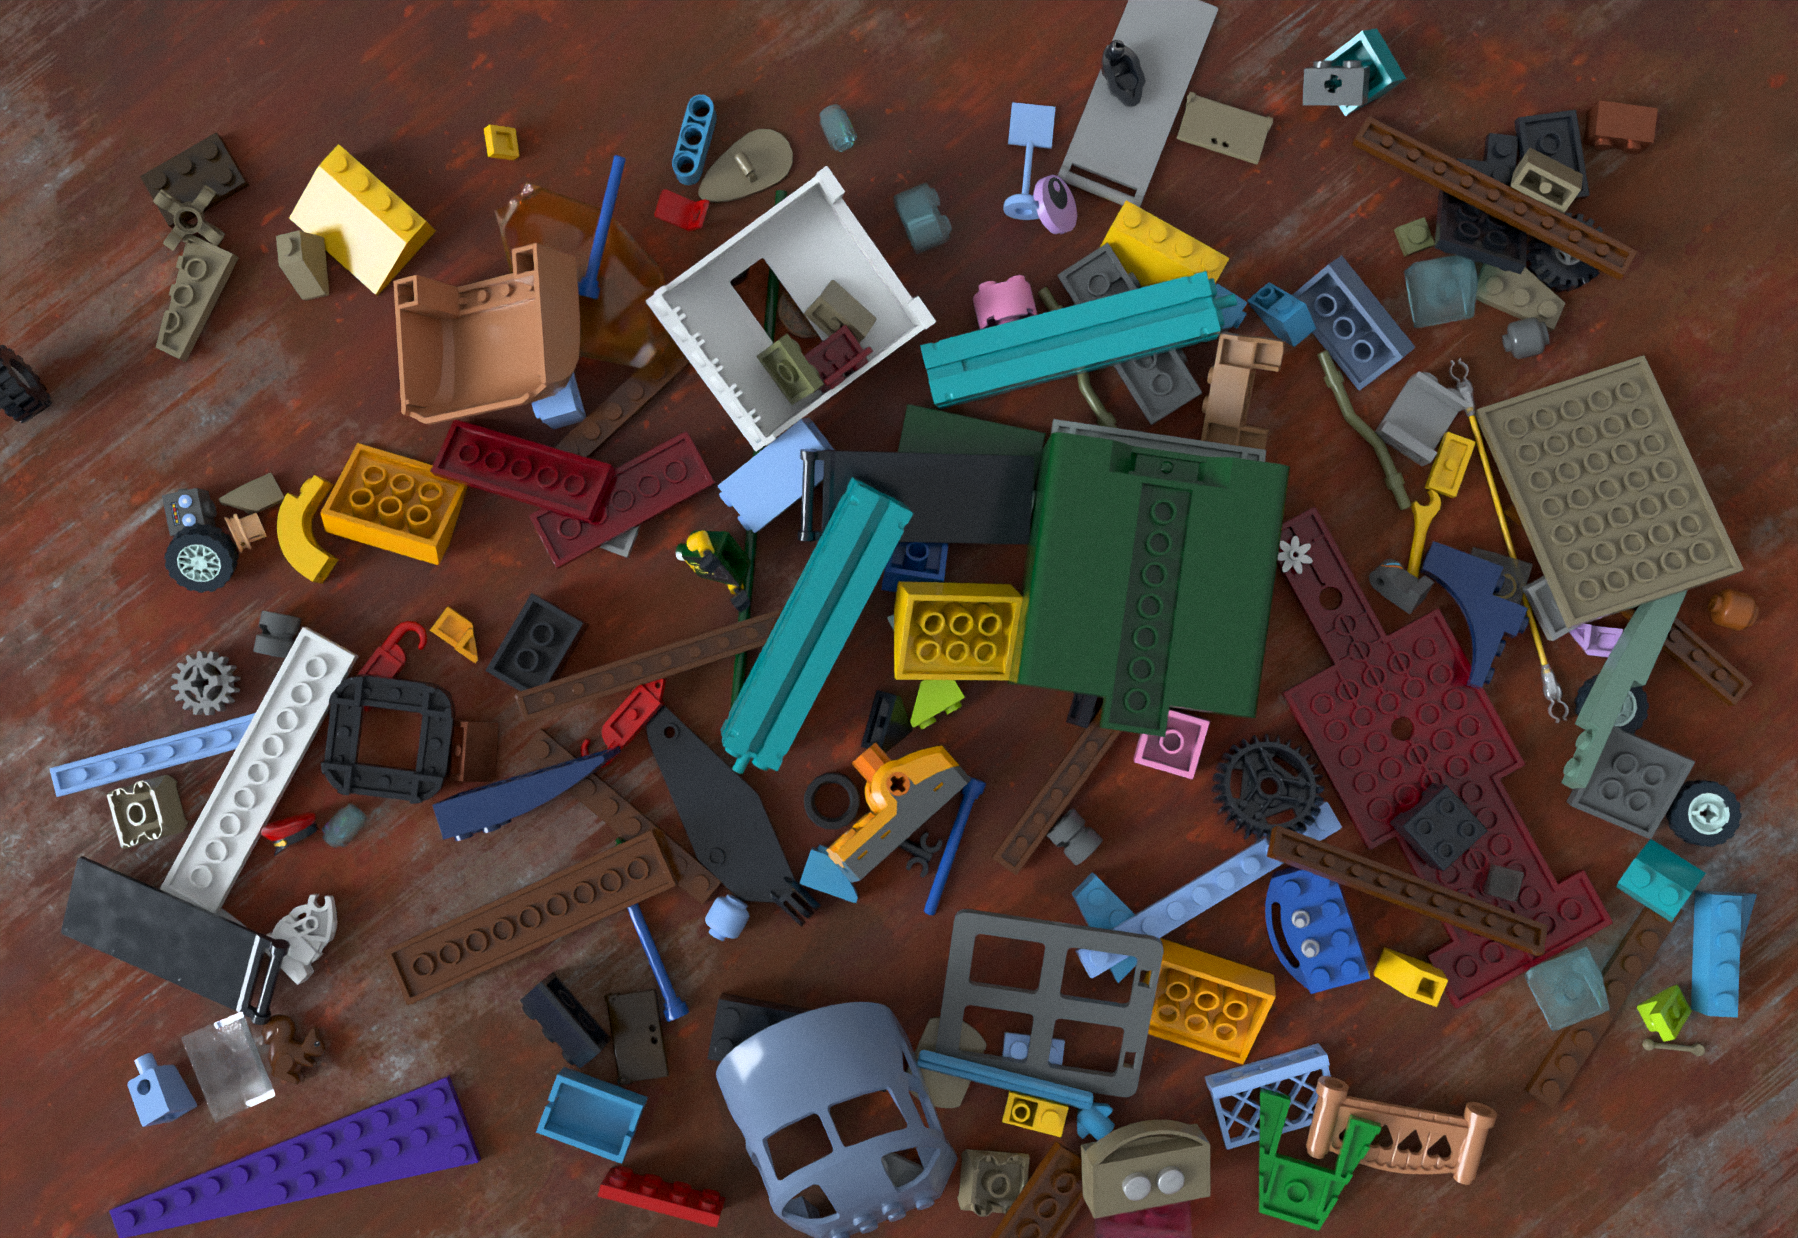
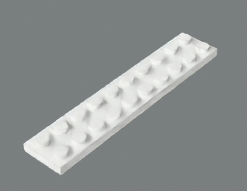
M302 627L160 887L161 890L212 913H218L260 838L262 828L267 825L330 710L331 703H329L331 693L341 682L346 680L359 657L358 655L310 628Z

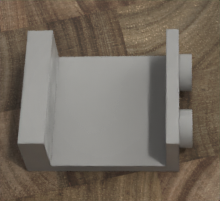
M1418 371L1410 376L1375 432L1386 444L1420 466H1424L1432 462L1437 454L1434 451L1457 413L1466 409L1469 403L1462 399L1463 395L1452 388L1446 389L1437 383L1438 379L1432 374Z

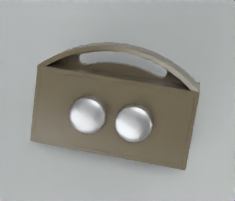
M1173 1120L1141 1121L1114 1130L1097 1142L1081 1145L1083 1198L1094 1219L1211 1196L1210 1143L1197 1124L1189 1125Z

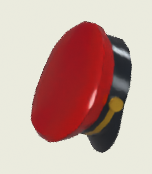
M304 812L265 825L262 828L261 834L273 841L276 847L274 856L291 844L319 830L315 822L316 814Z

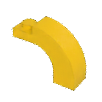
M314 475L304 482L300 489L301 495L299 497L290 493L286 494L278 513L277 534L282 552L295 570L310 581L323 584L339 559L324 550L316 542L312 532V520L316 510L333 487V484L322 477Z

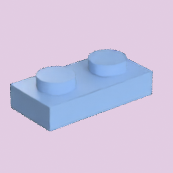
M1005 1032L1002 1056L1021 1060L1025 1059L1028 1054L1031 1035ZM1052 1038L1048 1060L1051 1064L1062 1065L1064 1039Z

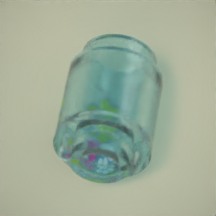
M838 104L831 105L822 110L819 114L821 118L819 123L830 148L843 152L853 147L857 134L846 110L842 109Z
M349 803L346 807H341L324 825L322 831L325 834L322 838L334 848L338 846L345 848L365 826L364 822L367 820V816L355 805Z

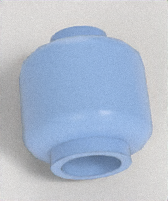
M727 894L726 897H717L705 917L706 924L711 928L709 933L721 941H724L726 937L731 939L738 938L750 917L749 912L746 910L748 905L730 894Z

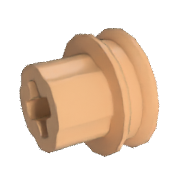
M236 513L233 515V518L224 517L240 553L245 548L251 550V542L266 537L257 513L241 519L238 518Z

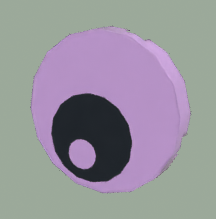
M1055 175L1040 179L1035 185L1034 200L1039 202L1040 208L1037 209V214L1042 224L1053 234L1060 233L1061 235L1072 231L1076 225L1077 210L1069 187L1060 177Z

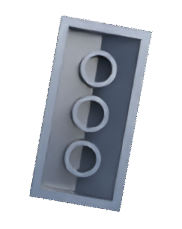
M1342 255L1328 264L1292 294V296L1307 305L1316 327L1312 333L1323 347L1329 351L1331 357L1359 391L1415 348Z

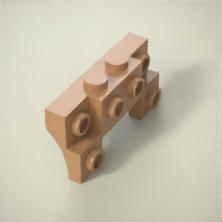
M1230 332L1220 333L1215 365L1211 366L1208 373L1207 382L1211 384L1209 396H1205L1202 406V412L1206 413L1201 441L1265 450L1269 429L1246 425L1256 368L1275 372L1280 371L1286 341Z

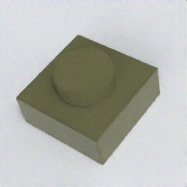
M1425 217L1399 226L1394 230L1404 257L1435 245Z

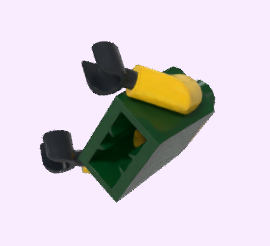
M694 530L690 533L686 543L678 544L676 548L677 559L685 561L697 576L727 584L731 594H736L730 601L738 612H743L751 605V601L744 591L743 581L752 561L729 532Z

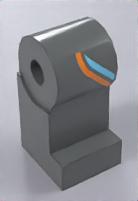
M1394 559L1384 560L1369 575L1372 587L1408 614H1411L1425 600L1434 581L1426 576L1418 579L1404 570L1403 566Z

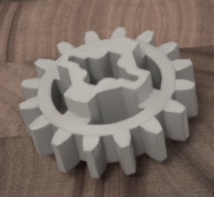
M197 651V657L195 655L186 656L187 664H177L181 672L180 674H172V677L178 680V684L172 685L171 689L179 690L180 694L174 699L176 701H185L182 707L184 710H191L193 708V714L202 715L203 712L205 715H214L215 709L218 712L226 710L224 702H235L230 695L240 691V689L234 687V682L241 679L238 676L232 675V672L237 669L236 665H226L229 661L228 657L221 656L218 658V652L210 651L207 654L206 651ZM215 667L221 672L222 675L215 671ZM208 680L209 685L203 686V681ZM191 692L196 695V698H197V699H195V698L193 697V695L191 694Z

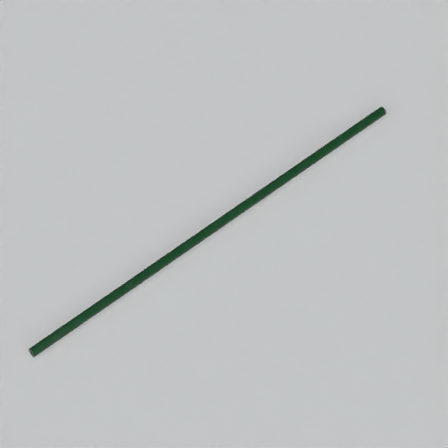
M776 190L775 205L787 197V191ZM769 266L764 331L774 343L780 280ZM763 446V447H762L761 449H759L758 451H755V450L753 449V456H752V458H753L755 455H757L760 451H762V450L765 448V446ZM752 529L746 530L744 552L752 563L743 581L744 591L751 603L758 532L754 533ZM751 605L743 612H739L738 622L750 619ZM747 651L735 654L730 710L745 683Z

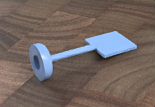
M1012 102L1008 144L1026 146L1022 194L1008 197L1003 207L1004 213L1014 219L1034 220L1039 218L1037 214V209L1040 208L1039 202L1034 200V195L1029 194L1033 147L1052 148L1055 107Z

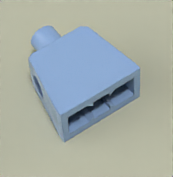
M147 1053L134 1061L140 1075L130 1080L127 1086L143 1127L172 1122L197 1107L196 1101L173 1064L158 1066L152 1053Z

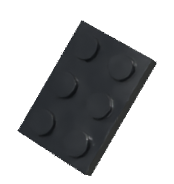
M1576 110L1518 117L1514 124L1516 136H1519L1518 150L1520 161L1528 149L1532 148L1583 174L1582 189L1574 200L1585 199L1590 196Z

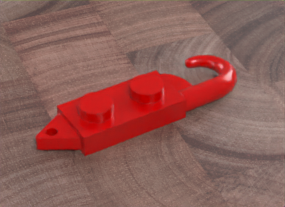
M405 621L397 625L357 675L370 674L396 678L406 665L407 660L403 648L398 644L406 632L415 631L420 637L418 648L420 650L424 649L427 643V633L424 627L415 621ZM364 706V711H371L373 707Z
M659 679L637 686L605 722L601 731L602 738L608 746L607 749L620 746L622 750L625 746H628L664 705L662 699L666 679ZM586 738L581 746V757L589 755L588 746L591 742L589 738ZM611 759L608 763H606V764H605L603 767H601V768H604L605 766H607L608 764H610V763L613 761V759Z

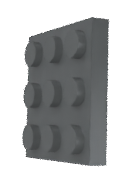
M1613 726L1586 788L1573 789L1566 802L1572 807L1651 839L1695 761L1678 752Z

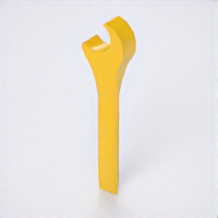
M1434 490L1427 492L1430 496V502L1427 506H1421L1417 501L1411 503L1415 530L1407 572L1417 578L1426 533L1433 517L1440 510L1441 499Z

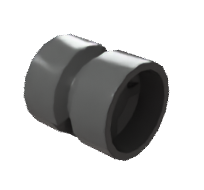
M262 610L259 621L262 633L256 635L253 652L286 658L295 642L292 638L298 634L302 618Z
M1071 809L1051 827L1046 835L1057 847L1063 846L1065 848L1064 854L1074 865H1078L1096 850L1103 839L1092 827L1086 828L1084 826L1085 820L1075 809Z

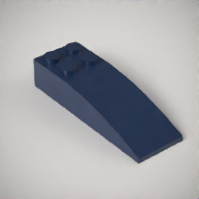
M620 746L456 793L433 804L443 840L454 837L455 841L470 838L474 836V833L480 831L488 833L500 829L502 825L512 822V818L555 798L598 771L621 752Z

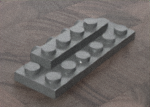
M1106 243L1057 275L1075 305L1141 287L1133 272L1127 274L1109 243ZM1181 348L1113 365L1150 425H1153L1202 394V391L1184 364L1188 360Z

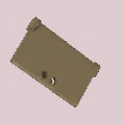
M1190 91L1187 95L1186 110L1177 139L1257 165L1266 136L1273 124V117L1254 114L1195 95L1196 93Z

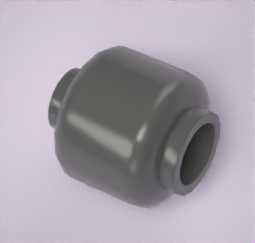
M1530 317L1509 323L1507 334L1502 335L1505 352L1511 351L1516 359L1542 354L1545 350V345L1549 344V335L1545 322H1539L1537 318Z

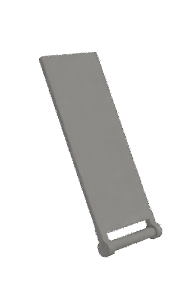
M1128 0L1113 40H1121L1140 60V66L1146 80L1142 88L1140 103L1134 107H1127L1117 97L1111 95L1107 80L1100 70L1058 177L1067 184L1117 204L1124 205L1127 200L1140 207L1218 12L1216 6L1200 0ZM1071 165L1137 190L1135 196H1130L1069 171Z

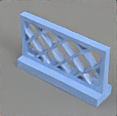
M1319 1043L1205 1076L1223 1142L1227 1150L1259 1141L1260 1128L1256 1126V1123L1260 1118V1104L1248 1098L1254 1088L1261 1087L1284 1094L1276 1090L1281 1081L1285 1079L1295 1081L1296 1083L1288 1095L1291 1097L1290 1106L1294 1104L1303 1109L1298 1119L1290 1121L1286 1118L1282 1134L1311 1125L1315 1111L1312 1108L1317 1102L1318 1094L1316 1093V1087L1305 1082L1310 1072L1321 1069L1323 1076H1331L1328 1067L1330 1065L1328 1055ZM1302 1086L1314 1091L1306 1105L1295 1100ZM1232 1095L1239 1100L1232 1112H1229L1221 1107L1219 1099ZM1244 1103L1256 1108L1249 1122L1237 1116ZM1234 1120L1246 1126L1241 1136L1229 1137L1228 1130Z

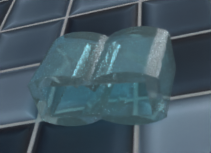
M925 182L894 195L893 202L916 255L949 240V232L952 231L948 217L946 215L941 216L937 208L940 205V200L935 188L930 189Z

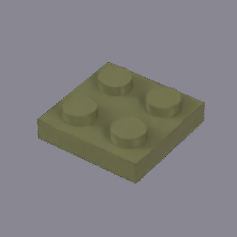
M788 334L756 356L791 405L824 385L817 369L808 363L802 354L799 344L791 339Z

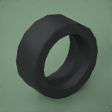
M838 772L825 773L816 777L808 785L804 795V808L808 817L817 826L824 829H840L847 826L856 817L860 808V793L856 784L848 776ZM828 783H836L843 786L850 797L848 810L838 818L822 816L815 806L817 791Z

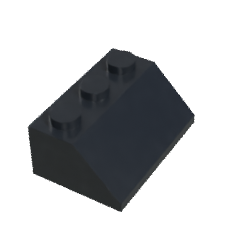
M554 972L544 978L520 1000L524 1005L522 1006L524 1013L530 1019H536L541 1024L544 1036L550 1042H556L563 1050L562 1055L570 1065L575 1064L579 1069L599 1054L611 1040V1037Z

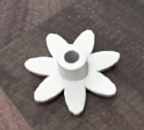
M1297 536L1292 538L1290 545L1280 541V547L1284 552L1278 554V560L1285 561L1282 571L1287 572L1293 565L1295 571L1301 574V562L1305 564L1313 562L1312 558L1305 555L1311 548V545L1304 544L1299 547V538Z

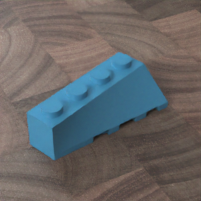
M1695 890L1691 1010L1707 1016L1738 1018L1740 952L1757 894Z

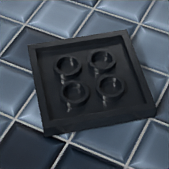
M1442 190L1439 191L1435 248L1448 254L1468 258L1474 262L1498 267L1503 271L1521 274L1526 267L1527 233Z

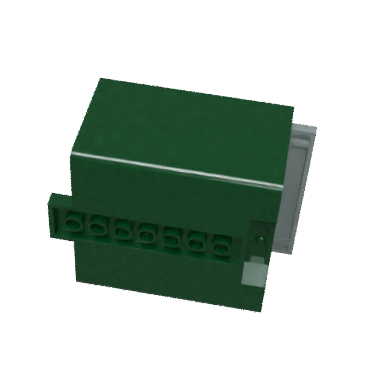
M1053 419L1051 436L1041 451L1030 536L1029 543L1027 544L1020 593L1023 601L1008 684L1103 697L1099 728L1161 737L1166 735L1169 707L1229 717L1256 718L1290 466L1265 462L1266 450Z

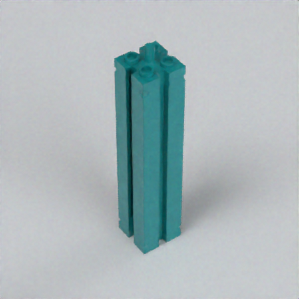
M1207 271L1190 277L1185 276L939 340L936 343L931 342L920 345L934 404L941 410L953 405H960L1184 348L1200 342L1215 340L1223 329L1222 326L1225 325L1221 309L1237 305L1235 293L1215 298L1217 296V289L1214 278L1208 279Z
M854 477L851 478L845 494L842 495L735 700L728 719L725 720L720 729L721 736L723 737L722 746L725 747L727 753L737 757L732 769L739 774H743L751 758H754L752 763L762 770L768 771L771 768L778 771L783 762V756L787 754L896 548L904 532L905 525L909 523L914 514L906 504L885 493L883 494Z

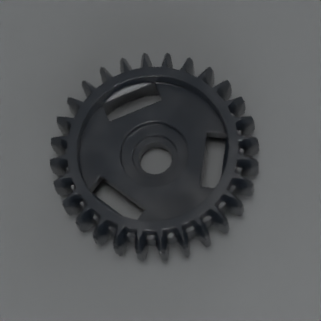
M1264 734L1261 742H1259L1256 735H1253L1249 745L1243 738L1239 742L1240 748L1233 744L1229 749L1231 754L1225 752L1221 757L1224 763L1219 762L1215 767L1220 773H1215L1212 780L1220 784H1214L1211 792L1220 793V795L1213 799V803L1223 804L1217 811V814H1228L1224 824L1227 825L1233 821L1236 824L1233 833L1238 832L1241 828L1245 830L1244 840L1252 833L1255 834L1256 844L1260 842L1263 836H1266L1267 845H1269L1272 828L1277 825L1295 832L1297 830L1300 834H1303L1307 830L1305 824L1310 826L1315 822L1312 815L1318 816L1321 812V809L1316 805H1321L1324 802V798L1316 794H1321L1325 790V786L1317 785L1316 783L1323 778V775L1313 774L1318 767V763L1309 765L1307 761L1311 754L1309 753L1302 757L1299 754L1302 745L1295 749L1290 748L1291 739H1288L1283 745L1280 744V735H1277L1273 742H1269L1268 734ZM1277 757L1284 760L1296 770L1298 776L1295 778L1271 759ZM1232 770L1242 771L1239 798H1233L1231 794ZM1263 780H1272L1277 785V792L1273 795L1264 793L1261 789V782ZM1292 809L1295 815L1294 819L1281 824H1268L1266 818Z

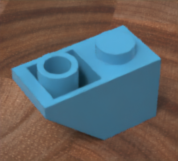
M1270 282L1247 300L1251 308L1275 336L1293 347L1316 329L1307 305Z

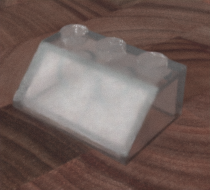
M243 1011L181 1037L215 1123L276 1096Z

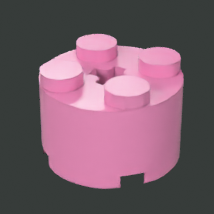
M1022 275L1013 276L1006 282L997 284L995 281L984 282L978 286L979 292L973 297L980 330L1037 315L1030 284L1025 281V277Z

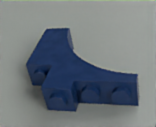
M1433 541L1420 569V573L1427 575L1445 588L1461 608L1469 626L1473 648L1472 666L1467 685L1480 689L1483 684L1489 685L1493 677L1495 668L1490 666L1494 657H1500L1504 650L1506 640L1502 639L1503 635L1514 638L1518 633H1524L1529 621V617L1525 616L1528 608L1492 595L1493 592L1499 593L1504 583L1505 576L1501 575L1503 566Z

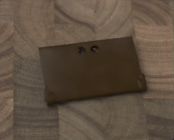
M656 989L620 994V992L608 993L604 995L605 1002H607L618 1073L617 1084L626 1085L631 1084L633 1081L669 1076Z

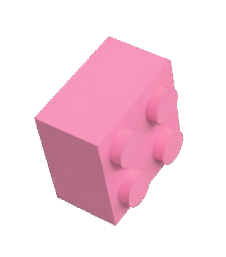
M1169 708L1165 737L1140 734L1133 758L1134 762L1193 779L1210 721L1203 717Z

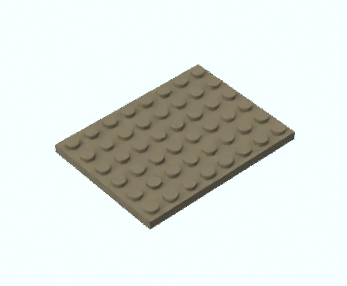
M1645 355L1479 408L1474 413L1567 629L1717 581L1744 570Z

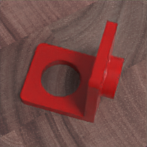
M664 189L661 191L654 216L686 231L701 229L710 201L704 199L694 202Z

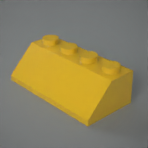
M1127 200L1100 246L1102 247L1109 243L1127 274L1133 272L1142 288L1185 276L1190 277L1207 271L1208 279L1214 278L1216 283L1229 260L1227 256Z

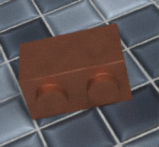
M1599 100L1587 112L1584 144L1593 145L1597 150L1615 148L1622 149L1626 154L1641 153L1654 143L1658 108Z

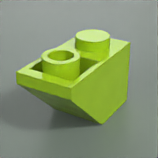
M923 680L920 682L910 720L913 728L919 725L922 730L936 722L934 717L936 714L944 710L948 715L962 706L960 700L965 697L955 680Z

